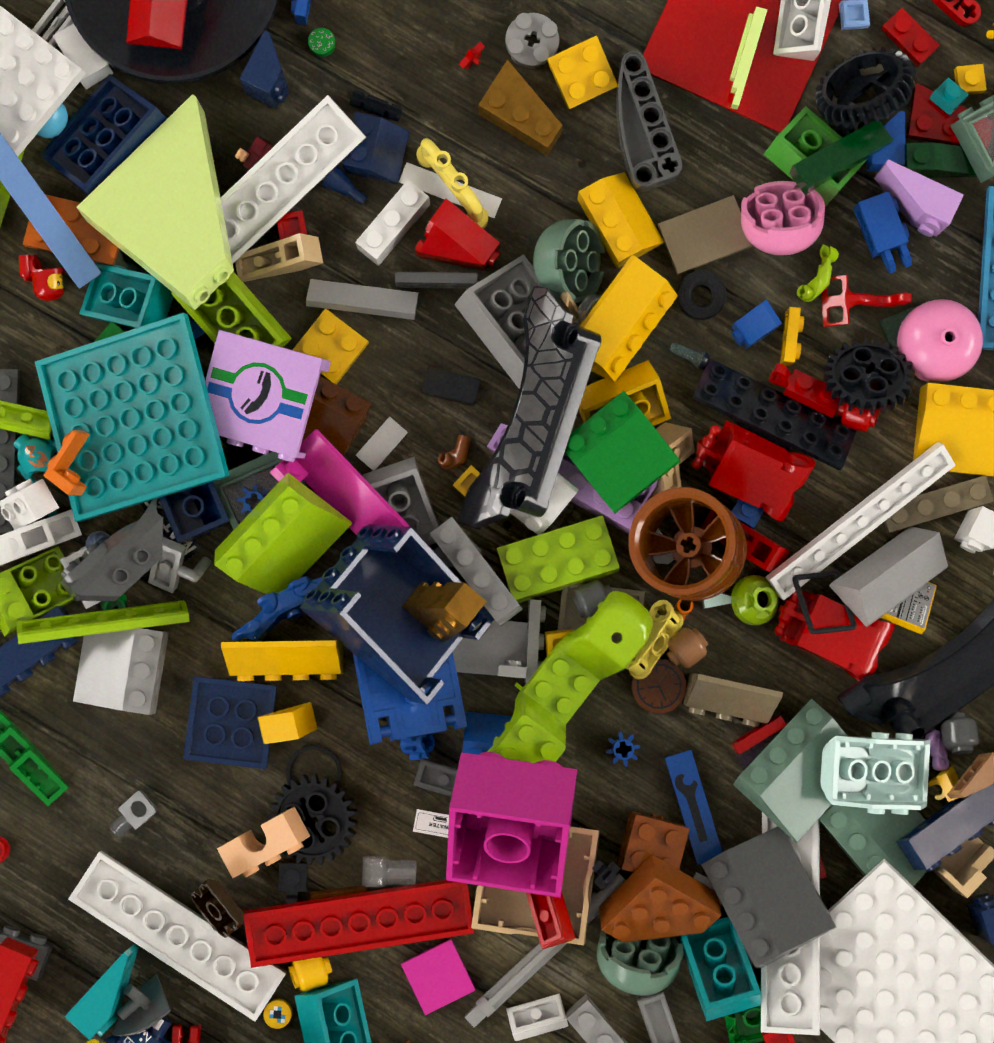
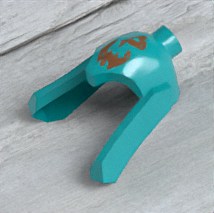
M23 434L13 444L18 449L17 456L20 465L17 469L26 481L31 478L33 483L37 482L32 477V474L46 472L48 469L47 464L57 451L54 439H30L26 434ZM57 510L47 515L49 517L57 515Z

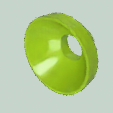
M758 575L746 576L740 579L733 588L731 594L732 609L743 623L761 625L770 621L775 616L779 606V596L767 578ZM761 591L765 592L768 596V604L764 608L759 606L757 602V595Z

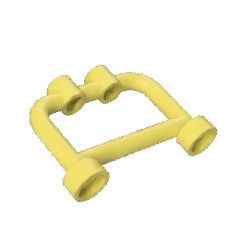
M424 138L416 153L418 163L426 168L432 167L468 212L467 216L480 227L485 228L488 224V213L482 208L479 199L468 186L467 176L456 171L451 164L449 153L441 151L432 140ZM440 159H447V163L443 164ZM457 180H463L465 182L464 185L460 186Z

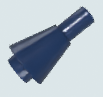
M338 165L322 179V187L345 196L348 195L360 205L368 197L354 187V184Z

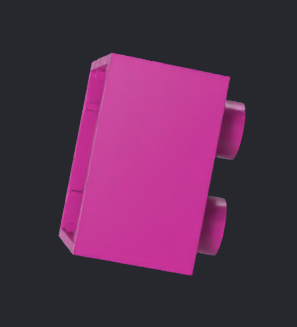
M461 752L449 807L446 880L561 898L577 769L565 768L549 760L530 763L505 759L500 754L494 752H483L478 755Z

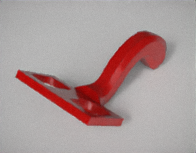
M848 275L831 277L830 281L842 280V293L836 296H829L828 287L822 292L823 327L850 324L849 309L856 305L872 307L903 306L912 302V294L908 292L892 295L853 293L848 288ZM842 306L843 320L830 323L829 309Z

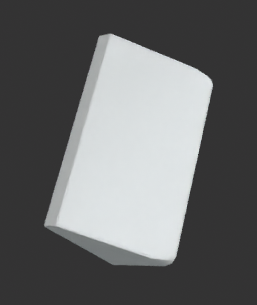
M560 994L506 1008L515 1041L569 1026Z

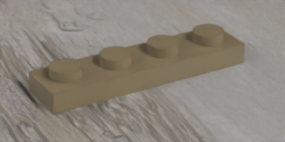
M986 475L916 496L884 521L887 533L994 502Z

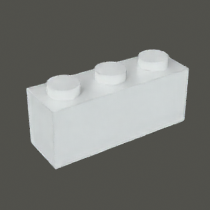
M407 180L355 242L357 249L379 266L430 206L429 196L411 181Z

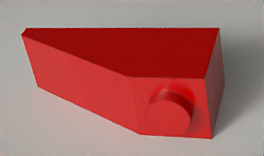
M710 511L701 526L702 530H705L718 516L715 511ZM739 521L747 541L746 559L768 572H772L785 562L791 552L790 550ZM726 538L719 541L726 546Z

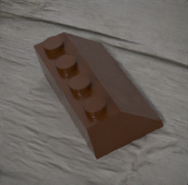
M320 376L302 440L317 429L344 456L365 424L371 403Z

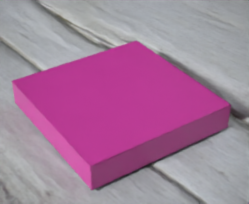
M451 938L401 963L425 1015L476 990Z

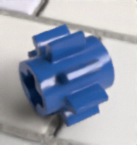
M255 483L252 491H249L247 487H243V492L246 495L237 498V501L244 504L240 512L243 513L246 510L251 512L254 509L252 508V503L247 501L248 498L253 496V493L257 494V498L262 500L269 490L266 489L263 492L258 490V483Z
M619 731L618 739L615 741L612 738H608V741L612 743V748L605 750V752L615 755L612 759L613 764L620 759L626 767L628 759H638L634 755V749H639L640 745H633L631 743L634 735L630 734L626 739L623 738L622 732ZM622 741L626 746H630V750L626 751L625 756L616 752V748L620 747V742Z
M432 734L400 740L401 750L407 755L410 754V760L429 758L428 752H431L435 745Z

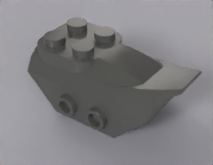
M157 499L151 501L138 521L120 529L100 545L94 542L82 555L84 560L81 563L77 564L74 561L62 572L61 576L63 579L61 584L75 601L115 602L162 558L163 517L157 512Z

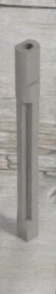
M620 873L604 890L599 889L597 892L592 893L588 924L600 914L599 906L626 881ZM538 943L475 1002L476 1005L465 1014L467 1021L475 1027L486 1016L489 1017L567 943L542 949L541 944Z

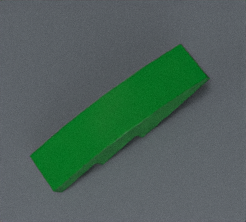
M0 710V756L9 764V769L49 806L69 786L32 742Z

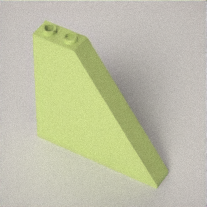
M192 94L77 206V209L91 226L191 308L196 310L202 303L208 300L220 284L228 280L234 268L205 112L197 97Z

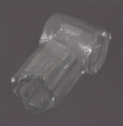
M383 856L363 857L362 886L386 887L387 885L416 884L417 860H392Z

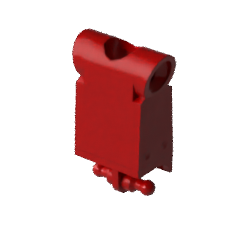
M727 420L722 430L718 425H712L709 434L698 441L696 445L698 448L696 451L697 457L692 461L693 468L700 469L704 466L709 470L711 474L709 486L757 508L762 507L769 516L777 521H784L794 504V492L805 484L816 465L815 461L809 456L800 453H788L786 449Z
M801 590L814 629L851 625L844 605L821 594H812ZM795 591L790 599L785 601L784 606H780L778 610L780 611L778 617L779 624L775 627L774 632L777 636H781V641L842 668L856 681H859L864 676L874 675L878 666V654L888 644L896 624L877 620L866 627L853 613L857 624L856 629L811 634Z

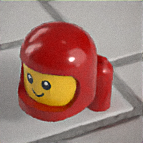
M19 255L20 276L24 281L32 282L36 297L43 301L60 299L65 291L62 275L66 273L65 269H42L37 255Z

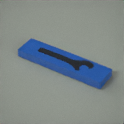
M690 749L664 757L684 825L690 828L688 838L696 864L700 865L721 854L722 849L693 753Z

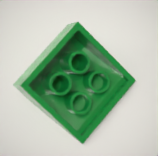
M625 391L621 392L570 434L564 452L614 514L681 462Z

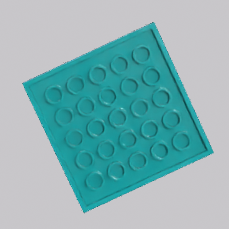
M181 313L35 361L57 452L63 446L62 441L69 432H72V430H84L89 433V437L68 468L81 477L80 481L87 486L82 496L68 495L75 522L85 521L230 476L188 314Z

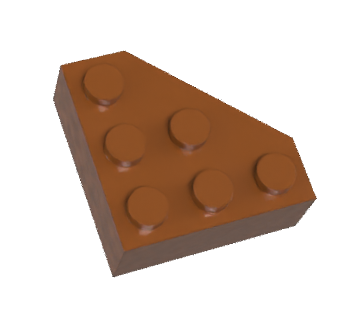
M651 855L599 906L601 930L623 943L703 933L722 916L719 899L715 890L654 855Z

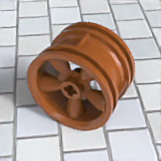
M679 487L656 494L639 509L629 532L630 557L639 575L652 587L681 600L702 601L720 595L737 580L745 564L747 541L741 523L732 511L716 498L698 489ZM694 506L705 507L718 514L705 530L694 527ZM670 514H672L680 529L674 538L656 533L659 525ZM726 538L723 558L712 555V543ZM693 541V544L696 545V549L694 551L690 550L689 552V550L685 548L686 544L688 542L692 544ZM672 553L677 563L663 578L654 564L653 556ZM702 566L708 577L700 582L688 585L690 568Z

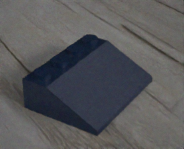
M109 74L68 121L64 130L58 136H55L41 152L40 156L88 196L167 118L157 107Z

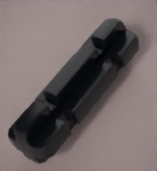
M357 90L353 91L350 98L352 106L357 108L363 107L365 111L382 117L386 115L388 119L398 122L401 118V106L393 103L389 105V102L371 95L365 96V93Z

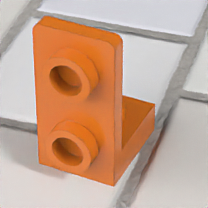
M74 429L64 437L62 441L63 446L57 455L50 459L47 464L48 469L43 475L67 495L82 496L87 488L80 481L81 477L68 469L89 437V433L84 430Z

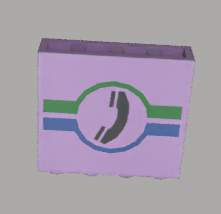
M219 330L205 380L219 436L226 437V443L243 447L244 443L253 445L252 451L268 455L269 450L279 453L278 458L294 462L295 458L305 459L306 453L299 450L321 371H329L331 361Z

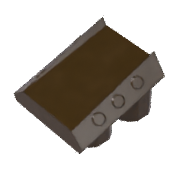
M207 879L191 893V898L196 905L195 907L222 937H228L244 924V912L219 881Z

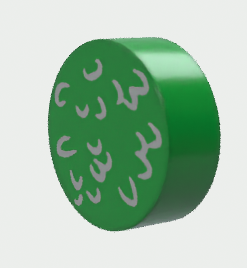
M317 28L308 37L309 48L318 57L329 56L335 49L334 35L326 28Z

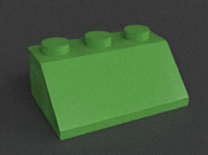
M805 106L775 138L763 155L793 180L789 173L794 164L840 140L842 137ZM866 160L849 171L847 169L814 189L822 196L825 207Z

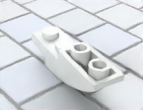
M72 509L0 535V566L81 536L82 533L78 523L74 520Z

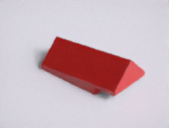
M130 0L127 44L182 49L188 0Z

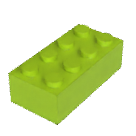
M234 271L230 274L228 280L220 284L208 300L202 303L196 310L191 308L176 294L171 293L214 343L216 342L219 330L279 347L285 346L292 339Z
M603 515L497 548L509 591L518 603L618 573L620 569Z

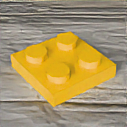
M597 35L546 59L567 109L580 105L616 88L618 85Z
M324 309L294 347L293 351L331 361L329 371H321L320 374L337 385L369 344V341L329 310Z

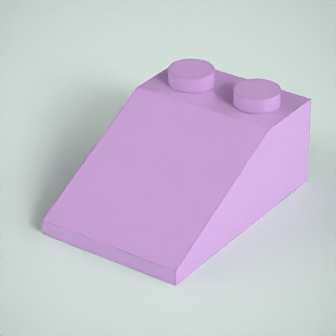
M889 159L874 178L885 192H890L891 198L894 197L897 200L899 210L910 224L918 228L919 233L928 237H937L950 225L963 198V194Z

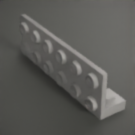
M494 620L479 640L463 638L453 650L456 671L526 678L528 623L507 621L500 626ZM479 623V624L473 629V631L476 630V629L481 625V623Z

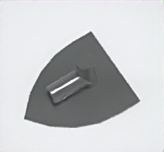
M158 975L153 976L139 990L132 984H128L124 988L123 992L130 998V1001L117 1011L119 1018L112 1035L129 1036L138 1034L153 1026L171 1011Z

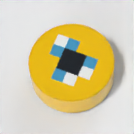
M284 999L271 1000L263 1013L266 1024L274 1029L285 1027L292 1018L291 1005Z

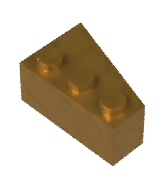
M507 60L478 105L479 115L545 156H548L561 135L562 124Z
M422 581L402 607L428 628L427 632L434 639L446 642L465 629L487 601L464 582H447L444 586H441L439 582H434L429 586L427 582Z

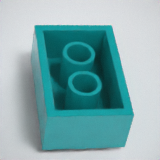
M729 917L716 920L703 933L679 936L680 944L683 945V955L706 1022L761 1006V991L745 947Z

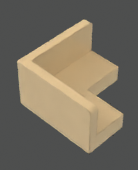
M666 422L656 429L681 462L657 480L658 484L651 498L662 491L682 487L679 464L695 452L692 428Z
M978 837L971 841L966 840L961 844L963 848L959 852L951 856L946 855L940 860L942 862L941 865L932 870L953 891L966 898L987 878L982 871L994 859V849L984 844Z

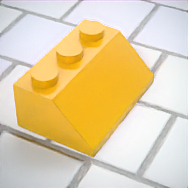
M625 172L602 178L578 192L577 200L589 221L598 229L603 245L616 269L625 265L631 255L638 258L664 243Z
M649 360L625 369L615 382L604 378L587 385L579 406V412L585 422L621 392L625 391L653 426L671 419L660 377Z

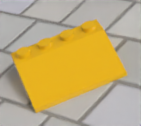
M927 383L920 387L913 461L939 442L945 446L956 465L948 472L994 477V390Z
M338 640L221 642V649L229 675L237 676V681H254V675H265V681L282 680V675H293V680H309V675L320 674V680H337V674H344L343 644Z

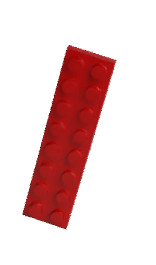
M447 880L243 910L251 968L474 934V929L471 928L472 913L468 884Z

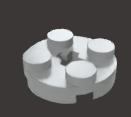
M539 13L519 14L509 25L505 38L506 48L512 60L519 66L528 69H536L546 64V59L557 54L559 48L557 25L548 17ZM536 35L540 43H534L533 47L528 46V41L525 38Z

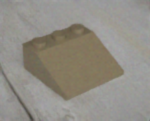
M689 673L683 705L689 707L688 712L705 716V711L707 710L716 712L715 718L732 722L734 716L743 718L742 724L759 727L760 722L768 724L782 699L783 692Z

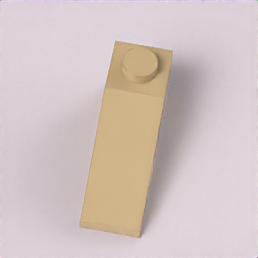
M299 233L246 251L235 264L238 277L242 282L301 271L323 264L319 238Z

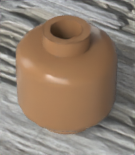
M685 627L670 638L668 642L669 652L666 655L674 666L677 667L680 664L684 668H691L707 655L706 646H708V643L696 628L691 630Z

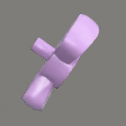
M932 729L925 736V739H931L930 754L933 757L932 767L937 771H945L949 767L948 753L943 747L941 732Z

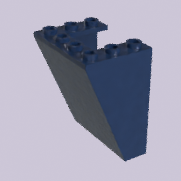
M369 524L358 532V538L355 542L342 551L340 560L334 567L329 568L323 574V580L319 585L306 594L305 601L299 608L410 701L428 705L444 685L441 679L432 678L463 638L479 640L494 621V618L482 607L469 625L446 642L434 639L427 632L428 628L406 611L402 605L422 581L427 582L429 586L434 582H439L441 586H444L447 582L461 581L411 527ZM479 623H481V625H480L476 630L473 631V629H474ZM431 687L430 690L426 694H424V691Z

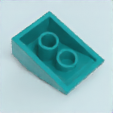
M96 263L101 274L90 281L79 313L80 315L108 324L113 322L118 327L128 330L167 318L174 296L171 294L172 291L154 276Z
M136 943L114 962L65 1016L89 1040L96 1034L101 1037L118 1019L115 1013L121 1008L125 996L123 990L128 985L139 949Z

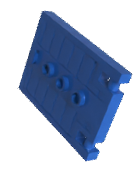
M453 652L432 677L441 679L444 685L428 705L410 701L353 653L370 745L381 743L382 738L390 737V741L444 732L447 730V726L454 725L455 730L467 727ZM429 687L428 689H426V690L424 691V694H426V693L430 690L431 687ZM450 707L451 714L444 715L443 708ZM386 718L387 726L380 727L378 719Z

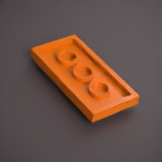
M46 195L93 262L113 266L118 247L84 219L77 209L80 202ZM28 221L23 245L53 253L32 223Z

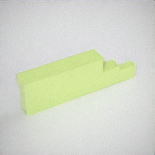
M757 6L754 14L749 13L729 79L733 81L730 93L735 94L731 108L736 110L741 101L767 13V9Z

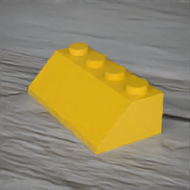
M631 255L580 325L601 335V345L591 371L613 382L625 370L631 359L678 296L665 278L636 256Z

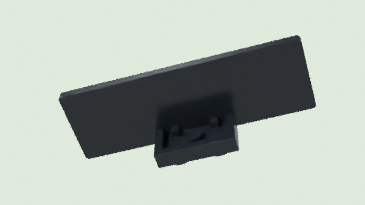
M710 359V363L705 367L692 396L693 400L740 422L738 426L787 451L792 447L837 470L843 468L856 434V430L843 426L840 421L785 396L713 359Z

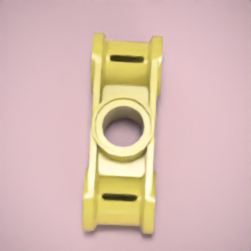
M659 600L651 606L649 613L652 617L653 625L650 636L635 658L625 668L629 670L630 675L635 679H644L651 673L657 661L667 650L670 638L683 625L682 615L678 611H674L672 604L667 600Z

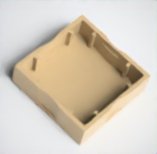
M570 828L562 894L575 939L566 943L584 945L586 941L595 872L592 867L596 864L600 834L598 830ZM477 886L472 929L538 937L526 892Z

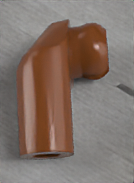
M458 435L455 449L447 453H441L438 456V464L445 470H452L465 463L471 438Z

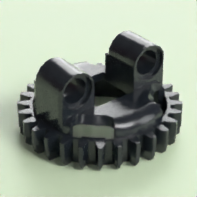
M872 47L871 51L866 52L862 49L861 54L854 55L852 53L851 58L847 60L843 58L841 64L833 65L832 71H826V77L821 78L820 84L816 87V106L822 119H826L828 124L833 122L838 133L847 136L863 126H868L871 119L879 122V120L889 117L895 110L897 111L906 106L913 94L911 89L916 87V71L908 56L903 55L900 50L895 51L894 48L886 50L885 47H881L877 51ZM878 64L883 66L884 70L882 72L866 76L861 75L859 70L876 67ZM871 86H874L878 97L861 104L853 103L856 98ZM833 95L838 98L837 103L832 102Z

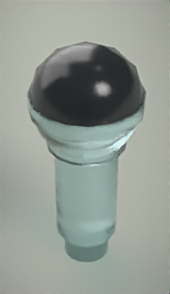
M672 343L670 351L691 361L697 369H703L710 363V356L704 350L694 351Z

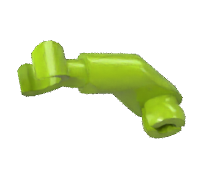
M824 244L821 246L820 257L822 262L818 267L817 276L807 285H801L797 289V296L803 301L812 302L829 286L832 273L831 263L835 262L839 257L836 248L830 246L829 249Z

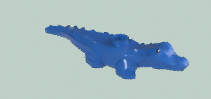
M305 576L292 581L288 585L289 588L279 593L272 592L260 597L257 603L262 607V610L253 620L235 631L232 635V640L236 642H241L244 639L257 642L262 641L283 619L293 620L302 616L304 613L299 607L304 603L306 594L313 588H316L323 580L322 577L310 580L309 577Z

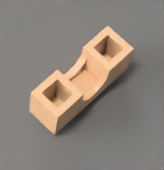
M295 806L260 825L266 836V845L260 843L255 838L252 830H249L217 848L232 878L242 873L246 878L260 870L259 864L265 862L266 866H269L281 859L280 853L287 851L288 855L304 847L301 842L310 837V834Z

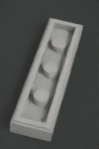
M310 279L306 306L414 320L418 293Z

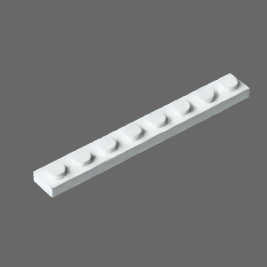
M939 442L934 444L768 574L766 578L777 595L782 600H785L795 592L792 581L794 575L821 572L956 466L945 446ZM810 579L798 580L800 587Z

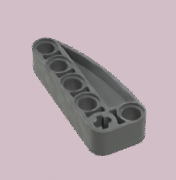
M630 51L622 58L619 69L616 94L617 128L629 181L636 191L646 192L674 182L682 170V160L646 60L641 53ZM633 62L638 65L639 70L636 72L629 71L626 68V64ZM635 89H646L648 96L639 97L636 95ZM644 114H655L657 121L653 123L646 121ZM655 138H662L667 146L658 148L654 145L653 140ZM665 164H668L669 167H674L672 173L668 169H663ZM646 172L650 176V181L640 182L636 174Z

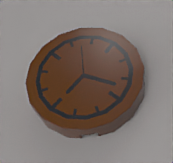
M659 659L646 678L638 680L632 677L631 691L634 700L641 708L651 713L664 714L673 711L682 703L686 694V680L678 666H674L672 662L666 659Z

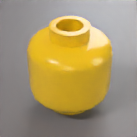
M326 956L323 958L293 961L292 966L289 967V973L295 989L300 988L301 991L308 992L325 986L328 983V974L332 973V968Z

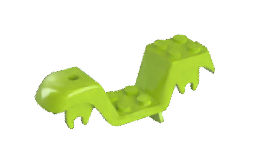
M612 591L609 593L606 599L597 605L598 610L595 614L586 619L584 625L565 635L555 645L524 687L519 683L514 685L520 690L515 699L514 714L511 721L505 724L504 732L499 737L496 736L494 738L493 746L487 752L500 754L505 759L530 763L542 760L556 762L565 751L566 724L600 680L624 670L647 642L653 625L649 611L634 597L625 592ZM619 632L622 638L614 643L611 637L614 633Z

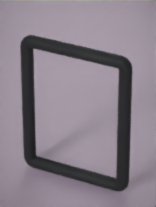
M836 571L794 575L792 578L808 630L811 634L850 631L857 627L853 612L844 602L843 604L851 625L818 629L813 627L798 580L833 576L836 580L840 577Z

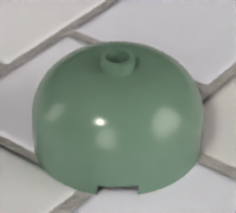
M564 219L551 224L543 231L536 243L533 256L534 273L540 287L551 289L557 292L559 296L563 292H569L574 302H586L596 294L604 272L599 271L601 263L600 253H605L603 241L596 226L590 221L581 219Z
M601 930L597 946V962L605 979L615 988L628 994L645 996L656 994L666 989L674 981L679 972L683 957V945L679 944L674 936L648 939L646 949L640 948L642 940L623 943L620 940L615 941L616 938Z

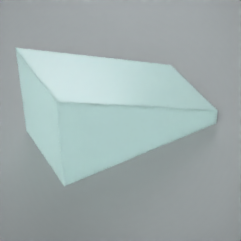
M725 594L702 600L703 609L731 604V596Z

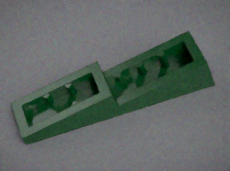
M880 120L879 122L872 121L868 126H863L794 164L789 174L804 195L844 170L847 169L849 171L893 143L894 140Z

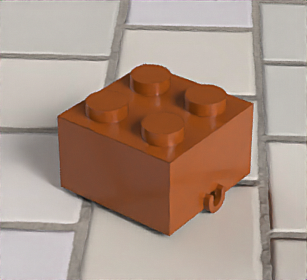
M630 810L616 864L622 870L635 872L651 855H654L679 870L690 828L677 822L665 820L663 816L653 813L650 816Z

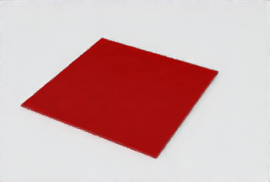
M668 0L643 56L651 75L781 133L789 124L838 17L839 3L843 0H831L821 51L814 61L781 57L773 54L781 0ZM757 6L767 9V13L741 101L736 110L731 108L735 94L730 93L733 81L729 79L749 13L754 14Z

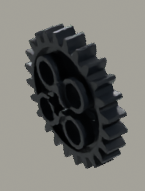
M867 338L863 339V344H859L856 339H853L852 346L844 342L842 349L835 348L833 355L828 356L824 367L823 382H826V391H832L831 399L840 398L839 406L846 403L849 404L848 411H852L857 407L861 415L865 409L869 410L871 416H874L875 409H879L882 414H885L887 407L895 411L897 403L903 405L905 398L910 397L915 381V371L911 370L912 362H905V354L898 355V347L890 350L888 348L889 342L881 346L878 339H875L873 344H869Z
M304 774L301 777V783L296 778H293L291 780V787L284 784L281 787L283 793L277 792L274 795L278 802H272L269 805L275 812L269 814L267 819H272L288 810L289 807L295 806L299 810L300 818L313 839L312 844H306L302 841L301 843L304 847L290 855L287 853V858L296 854V863L298 864L303 858H306L307 865L310 866L314 858H316L318 864L322 865L325 856L332 862L335 859L334 852L341 856L344 853L342 846L349 847L351 845V841L347 837H354L357 832L350 827L358 824V820L352 819L351 816L356 814L358 810L349 808L354 799L344 798L348 791L347 788L340 792L337 790L339 781L331 786L329 785V776H326L322 782H319L318 774L313 775L311 781H309L307 774ZM314 795H320L324 799V807H318L314 804ZM301 797L305 798L306 805L301 801ZM316 816L318 819L316 823L308 821L309 817ZM326 820L335 822L337 832L327 830L325 826ZM320 835L325 839L324 842L320 840Z

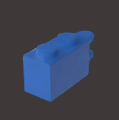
M888 191L858 202L853 210L872 259L881 256L889 273L896 272V264L891 252L897 250L902 265L905 268L912 266V259L906 246L909 242V231L904 222L901 223L899 218L897 200L894 197L891 198Z

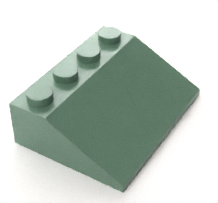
M813 699L797 713L738 776L733 784L796 843L832 805L826 798L820 782L823 748L833 737L847 736L834 718Z
M831 805L819 818L820 825L864 877L883 859L893 866L913 887L927 872L926 870H914L896 842L925 821L917 810H909L908 815L893 814L891 809H885V814L867 813V808Z

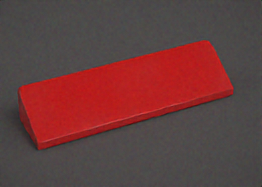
M562 891L561 898L526 892L542 949L575 939Z

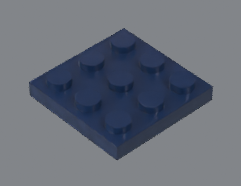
M194 676L183 759L267 769L270 743H263L257 717L275 711L278 686Z

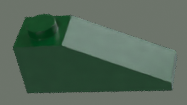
M906 143L904 167L927 178L977 177L961 146L941 143Z

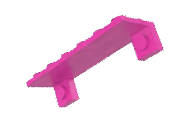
M317 429L301 443L299 451L306 453L305 459L295 458L294 462L282 460L270 472L278 482L287 473H290L300 482L304 480L320 498L352 522L349 528L356 535L363 527L369 524L410 527Z

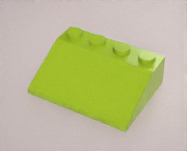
M287 473L215 549L214 565L235 581L266 595L272 592L279 593L289 588V583L300 579L352 525V522L290 473Z

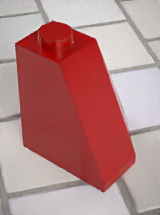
M447 199L444 200L426 226L424 234L426 240L420 239L415 247V254L419 258L479 270H485L488 265L492 267L501 255L499 252L500 243Z

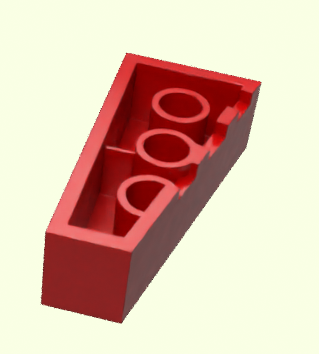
M6 937L0 944V1043H6L8 1031L18 1014L16 1012L18 1004L23 1001L28 990V986H26L29 976H33L39 963L36 960L38 949L10 937Z

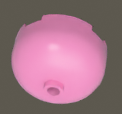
M775 181L755 187L754 193L747 198L744 197L742 200V230L747 240L763 252L773 255L795 254L810 247L821 234L824 224L825 203L822 196L816 190L804 195L801 189L797 187L796 182Z
M938 299L921 304L905 317L898 331L896 346L899 348L898 355L905 354V362H912L911 370L915 371L914 375L917 378L931 383H943L963 376L976 364L982 351L983 333L978 319L967 307L952 300ZM945 338L952 339V341L948 342L945 340Z

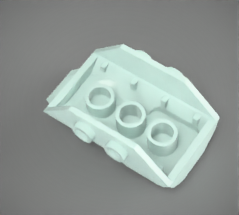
M872 732V737H833L826 743L822 752L820 782L826 798L832 805L867 808V813L885 814V809H891L893 814L908 815L909 810H921L927 807L931 739H913V734L896 733L895 738H889V733Z

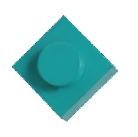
M948 77L932 93L929 99L948 115H951L967 99L969 94Z

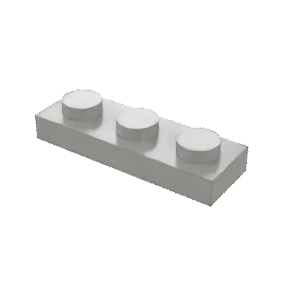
M530 599L528 603L526 678H524L525 683L529 681L543 662L538 661V650L544 649V634L539 633L540 622L545 623L546 606H541V600Z

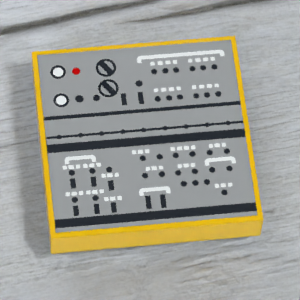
M927 582L921 590L886 613L881 619L922 635L926 629L937 585Z

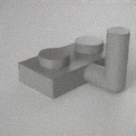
M163 537L162 558L151 567L148 583L174 593L178 587L180 577L192 582L199 581L211 565V560L208 557H202L193 570L183 566L186 546Z

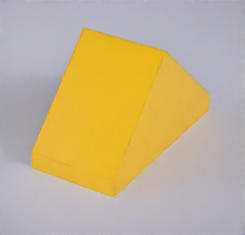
M311 702L257 717L264 744L300 739L317 730Z

